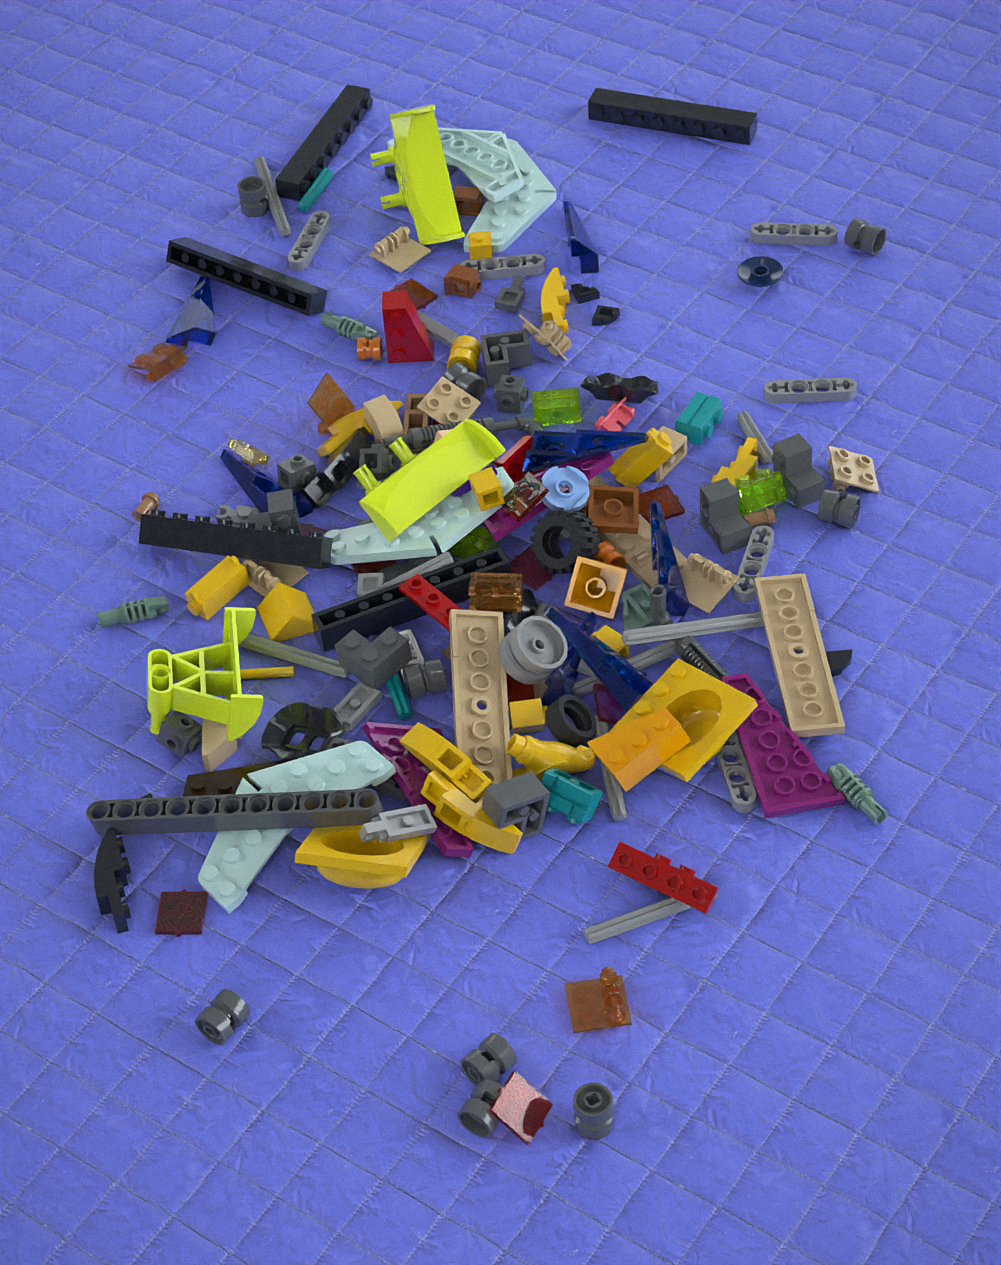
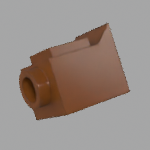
M456 186L453 195L458 215L477 217L484 203L483 194L477 187Z
M454 264L443 278L445 296L456 294L472 299L476 293H479L482 286L479 270L459 264Z

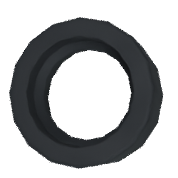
M562 695L549 705L545 711L547 727L552 735L561 743L578 747L593 737L596 732V721L593 713L576 696ZM565 714L572 719L576 728L568 721Z

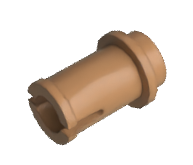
M153 492L143 494L141 503L132 512V516H135L134 519L140 522L141 514H149L151 509H157L160 501L159 496Z
M764 507L762 511L743 514V519L749 521L751 528L763 525L770 527L772 523H776L773 508L768 509V507Z

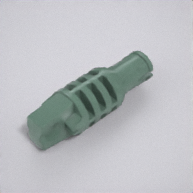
M329 312L324 313L321 317V325L332 328L338 335L357 342L358 337H366L368 340L378 337L376 330L350 317H338Z
M166 596L145 597L142 600L137 599L134 602L121 603L119 608L97 612L101 628L119 623L129 625L132 622L137 623V621H144V619L150 620L158 617L157 615L169 612V605Z
M842 763L828 768L827 775L831 782L855 809L862 810L875 825L885 821L888 812L874 799L873 791L855 773Z

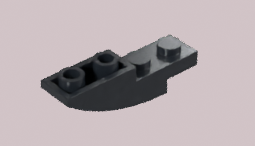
M359 428L326 460L327 463L300 490L315 509L320 508L335 491L340 490L360 467V449H371L372 443Z
M114 827L107 829L97 852L94 868V887L101 915L113 914L119 934L129 931L126 919H130L131 914L128 903H122L121 898L126 897L124 887L129 885L126 874L131 873L128 858L121 857L122 853H126L122 836L116 838Z

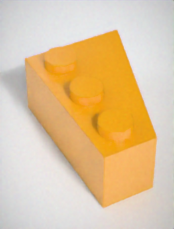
M663 708L587 742V744L599 761L627 792L690 743L691 740L680 723L666 708Z

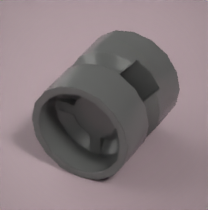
M250 176L240 180L237 186L242 213L247 217L253 218L266 214L269 210L265 181L258 176Z
M855 218L847 227L844 243L855 249L861 248L863 252L875 256L881 251L885 243L886 229L874 224L869 226V222Z
M460 362L451 365L443 376L477 400H480L486 392V380Z
M825 489L819 503L818 520L830 523L837 520L839 525L853 528L859 515L861 497L847 493L841 496L838 491Z
M439 658L426 661L423 667L417 663L403 667L405 685L411 700L426 696L427 691H430L432 694L447 691L446 678Z
M222 989L211 1001V1007H206L195 1019V1025L200 1033L212 1043L220 1046L224 1045L234 1034V1027H240L250 1015V1009L246 1002L236 993L227 989Z
M491 1033L478 1045V1049H473L460 1061V1065L467 1078L477 1086L482 1079L496 1082L499 1079V1073L505 1074L516 1064L517 1056L504 1038L496 1033Z
M482 1079L472 1092L471 1099L465 1102L457 1114L458 1120L472 1134L488 1138L499 1124V1118H503L513 1103V1098L499 1083L489 1079Z
M600 1083L582 1085L576 1090L573 1097L576 1130L582 1137L589 1140L602 1139L609 1135L614 1127L613 1096L611 1091Z

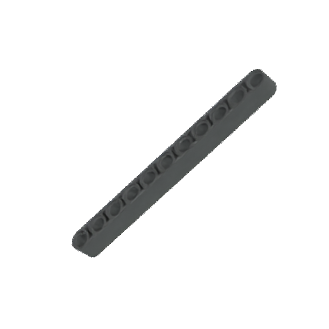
M372 789L98 800L88 806L86 815L96 833L104 836L107 829L114 827L115 835L361 826L364 823H369L372 818L377 817L378 813L384 812V809L376 791Z

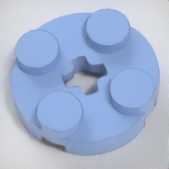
M559 466L550 468L541 479L540 484L545 487V490L539 495V498L553 511H579L582 509L590 494L587 477L580 470L571 466L566 468H558ZM559 486L562 488L569 487V493H562Z

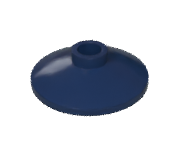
M751 257L744 260L738 267V277L750 286H770L777 283L783 276L782 265L770 257Z

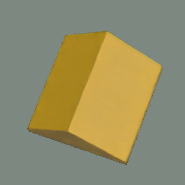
M278 582L257 606L270 640L282 642L314 632L311 617L314 611L305 592Z

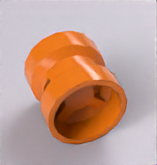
M358 337V360H366L367 358L382 360L383 342L381 337H374L372 340H368L366 337Z
M604 541L596 546L599 548V552L593 555L596 561L624 568L626 564L625 557L616 551L610 542Z

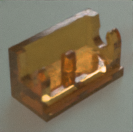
M471 572L469 596H471L470 610L521 612L524 596L522 574Z

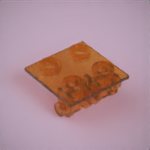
M159 343L148 354L144 353L135 357V361L129 364L128 367L147 370L146 378L148 381L156 382L165 375H168L169 371L173 372L175 369L186 364L188 357L182 351L187 348L185 346H177L176 344Z
M328 372L324 375L307 402L321 420L317 425L318 433L321 435L331 433L327 427L355 409V405Z
M612 967L603 968L599 979L564 984L573 1033L632 1025L622 975L617 976V972Z

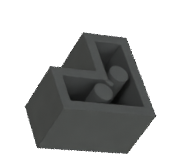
M527 330L480 335L482 359L488 387L495 386L496 383L498 384L502 374L510 375V368L531 366Z
M799 433L774 443L772 455L773 473L771 478L775 486H779L785 493L786 498L792 501L798 509L819 501L824 492L825 480L812 467V447Z
M727 478L700 487V524L722 554L747 546L749 536L752 533L749 521L743 519L738 509V500H740L739 490Z
M292 489L267 493L268 512L248 515V522L255 523L257 528H263V525L278 526L279 531H286V528L301 529L302 534V525Z
M391 627L372 642L355 630H352L334 645L339 664L366 685L376 690L412 660L408 639Z
M529 772L485 787L481 808L499 829L510 825L518 828L523 833L522 840L542 833L550 792L533 772Z

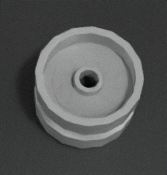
M530 616L523 619L515 629L511 630L503 638L499 646V657L506 672L515 680L524 684H537L562 665L567 658L568 646L562 631L551 620L542 616Z

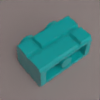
M701 392L695 393L675 421V431L687 436V441L689 440L690 443L700 446L706 437L710 438L712 436L715 424L721 423L724 410L722 409L721 399L711 395L708 397L707 394Z
M557 768L546 770L541 781L550 792L546 811L552 813L559 811L566 815L565 819L577 825L591 821L601 799L602 790Z

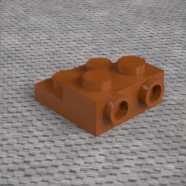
M589 485L590 494L587 500V518L592 519V527H597L598 532L638 534L639 488Z

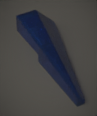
M563 201L571 257L579 256L581 274L598 273V253L573 205L569 201Z
M201 276L167 335L165 343L187 347L189 341L208 346L212 345L217 332L210 279L208 277Z
M576 429V433L534 431L531 450H526L522 472L530 473L646 443L649 436L646 433L582 429Z
M223 450L220 456L223 463L260 513L268 512L267 493L286 489L260 470L249 468V463L244 460L240 461L231 451ZM293 494L300 518L313 512L315 508L313 505L300 501V497Z
M651 501L649 508L652 570L658 571V584L666 588V610L670 616H685L690 604L661 505L657 501Z
M550 608L546 616L560 628L568 643L621 707L628 712L653 685L646 678L647 673L643 670L639 672L625 657L595 635L587 636L579 629L580 624L576 621L571 622L558 608Z
M593 611L587 615L567 643V658L562 665L551 672L544 682L548 689L541 697L543 706L548 708L549 705L562 695H571L579 673L577 668L585 645H588V639L593 634L597 622L596 614Z

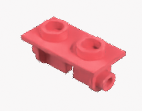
M626 397L619 404L615 401L608 409V415L606 417L602 415L594 425L596 431L592 438L599 434L603 441H612L620 433L622 427L624 428L634 418V409L624 405Z

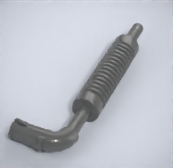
M491 417L473 419V421L485 427L494 436L497 431L516 429L517 431H525L532 436L535 444L540 448L542 445L550 442V437L543 430L542 424L528 417H515L514 420L494 422ZM462 421L431 425L429 427L410 428L407 430V435L383 438V444L387 448L401 437L411 450L427 448L434 443L437 431L453 429Z
M660 584L653 585L650 588L649 609L656 626L673 624L666 610V588ZM693 636L672 639L677 644L675 647L676 654L684 662L718 680H721V677L730 676Z

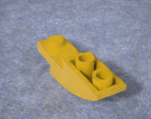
M554 267L547 276L542 288V326L545 321L551 320L564 333H569L568 322L564 314L567 313L566 303H570L568 289L564 290L566 289L565 276H560L558 267Z
M390 401L397 414H399L398 409L404 404L401 401ZM364 408L351 412L328 426L327 428L332 436L320 445L316 451L321 457L329 454L331 456L358 428L364 435L368 433L374 435L373 430L364 420Z
M748 437L744 445L739 446L736 460L731 461L729 467L721 466L718 474L713 475L711 483L727 478L733 486L738 488L741 497L753 484L758 475L757 439Z
M419 722L399 740L400 744L430 770H436L474 803L484 795L485 787L493 784L491 779L473 765L472 760L441 735Z
M436 770L427 775L420 793L436 806L433 815L455 831L484 846L508 854H513L516 851L523 835L518 828L510 825L499 829L481 808L483 799L475 804Z

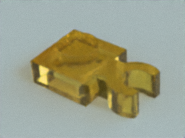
M230 438L227 447L242 456L243 462L252 466H256L257 463L267 465L270 458L268 454L254 446H249L241 439L235 440Z

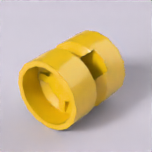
M468 335L456 337L452 342L446 366L447 369L451 365L460 362L476 373L481 353L479 341Z

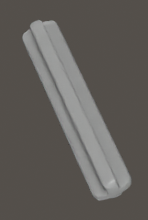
M746 411L738 413L736 421L745 436L757 439V455L763 464L772 463L773 452L749 413Z

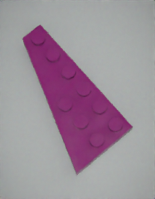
M601 446L556 466H559L558 468L574 467L580 470L589 481L613 465L614 461L609 451L604 446ZM549 469L532 476L541 483L543 475ZM559 486L562 493H569V487L562 488ZM529 488L521 494L524 493V496L529 498L533 490ZM523 495L519 497L528 505L527 508L518 499H516V502H513L515 503L514 505L518 506L516 509L521 513L519 516L514 512L515 508L511 512L502 506L483 521L482 525L494 541L497 542L548 508L539 498V495L530 502L526 501Z
M748 673L721 677L720 681L754 698L758 705L736 729V733L764 818L845 804L846 798L840 791L837 792L833 787L829 776L826 773H822L815 764L811 753L792 729L785 726L781 720V715L767 703L765 695Z
M366 722L363 731L376 751L394 765L396 773L392 776L412 807L423 804L427 805L438 827L430 835L444 856L470 858L473 852L471 839L455 831L433 815L436 806L420 793L427 775L432 770L399 742L414 726ZM428 727L443 737L441 728Z

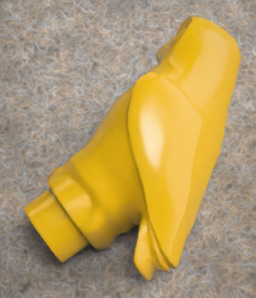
M514 733L506 746V753L514 756L519 764H524V766L512 770L513 778L533 772L541 782L546 770L557 768L570 775L592 769L596 761V755L590 747L587 748L582 745L573 747L557 741H542L529 735L521 736Z

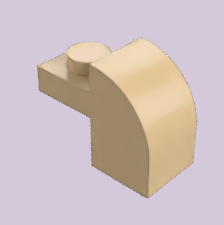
M385 394L363 403L364 420L374 432V444H383V438L404 435L400 418Z

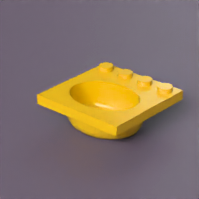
M677 659L609 732L666 708L680 723L691 742L659 767L688 782L706 762L721 751L730 735L758 705L756 700L747 694Z
M363 825L314 827L295 852V863L317 866V870L324 878L341 886L361 889L384 888L396 884L403 877H407L431 839V835L426 834L391 842H379L378 839L362 842L358 832L362 829Z

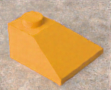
M577 556L564 606L614 619L628 569Z

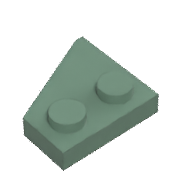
M645 583L622 592L624 630L656 626L649 609L650 589Z

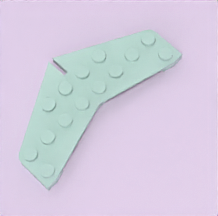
M438 128L446 164L457 166L488 200L494 203L499 202L504 197L517 192L523 187L522 174L505 133L502 134V131ZM394 139L387 142L388 148L394 145Z
M512 139L507 140L522 174L523 187L517 192L504 197L499 202L494 203L487 200L468 232L490 231L492 252L505 251L556 200V189L519 143ZM468 233L464 238V252H470Z
M502 466L496 468L498 473L496 477L501 485L503 497H505L515 486ZM472 490L460 497H454L450 494L389 542L374 522L342 530L333 529L324 534V537L333 538L330 562L334 565L438 556L433 545L434 543L438 545L442 553L446 552L503 505L481 512Z
M356 741L249 773L247 775L250 781L260 791L258 792L242 778L235 794L362 789L370 784L375 787L388 780L396 773V769L392 763L367 742ZM295 828L218 831L198 875L202 888L230 914L248 895L247 888L284 837Z

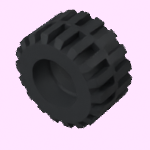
M555 510L544 514L545 517H540L537 520L539 525L533 526L532 531L535 533L534 536H530V542H533V546L530 549L531 552H535L536 556L533 558L536 562H541L540 567L542 569H548L550 573L570 574L574 571L577 556L592 560L596 559L593 555L599 552L596 544L600 543V537H596L595 533L598 532L597 527H592L593 521L591 518H586V514L574 510ZM564 528L570 533L572 539L571 549L566 556L560 551L558 545L559 535Z

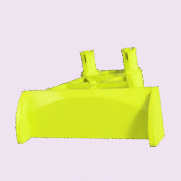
M433 104L389 114L394 134V145L390 146L386 151L370 154V159L372 160L380 158L379 160L371 161L373 168L388 163L394 165L399 186L398 193L380 196V201L384 203L381 204L382 209L386 210L401 205L402 207H407L415 223L419 243L422 245L465 237L459 221L434 113L435 105Z
M466 418L417 455L416 453L413 454L402 438L399 437L388 446L401 462V467L382 482L377 481L366 464L353 473L366 489V496L359 501V504L389 542L469 480L468 475L480 471L506 450L485 427L469 418Z
M225 607L221 644L173 655L163 649H155L148 653L147 708L151 713L150 731L153 734H159L161 724L167 719V714L171 710L227 725L228 741H233L244 735L255 724L261 714L264 699L262 695L242 694L238 645L248 636L253 627L256 616L254 608ZM223 667V671H209ZM213 695H224L225 699Z

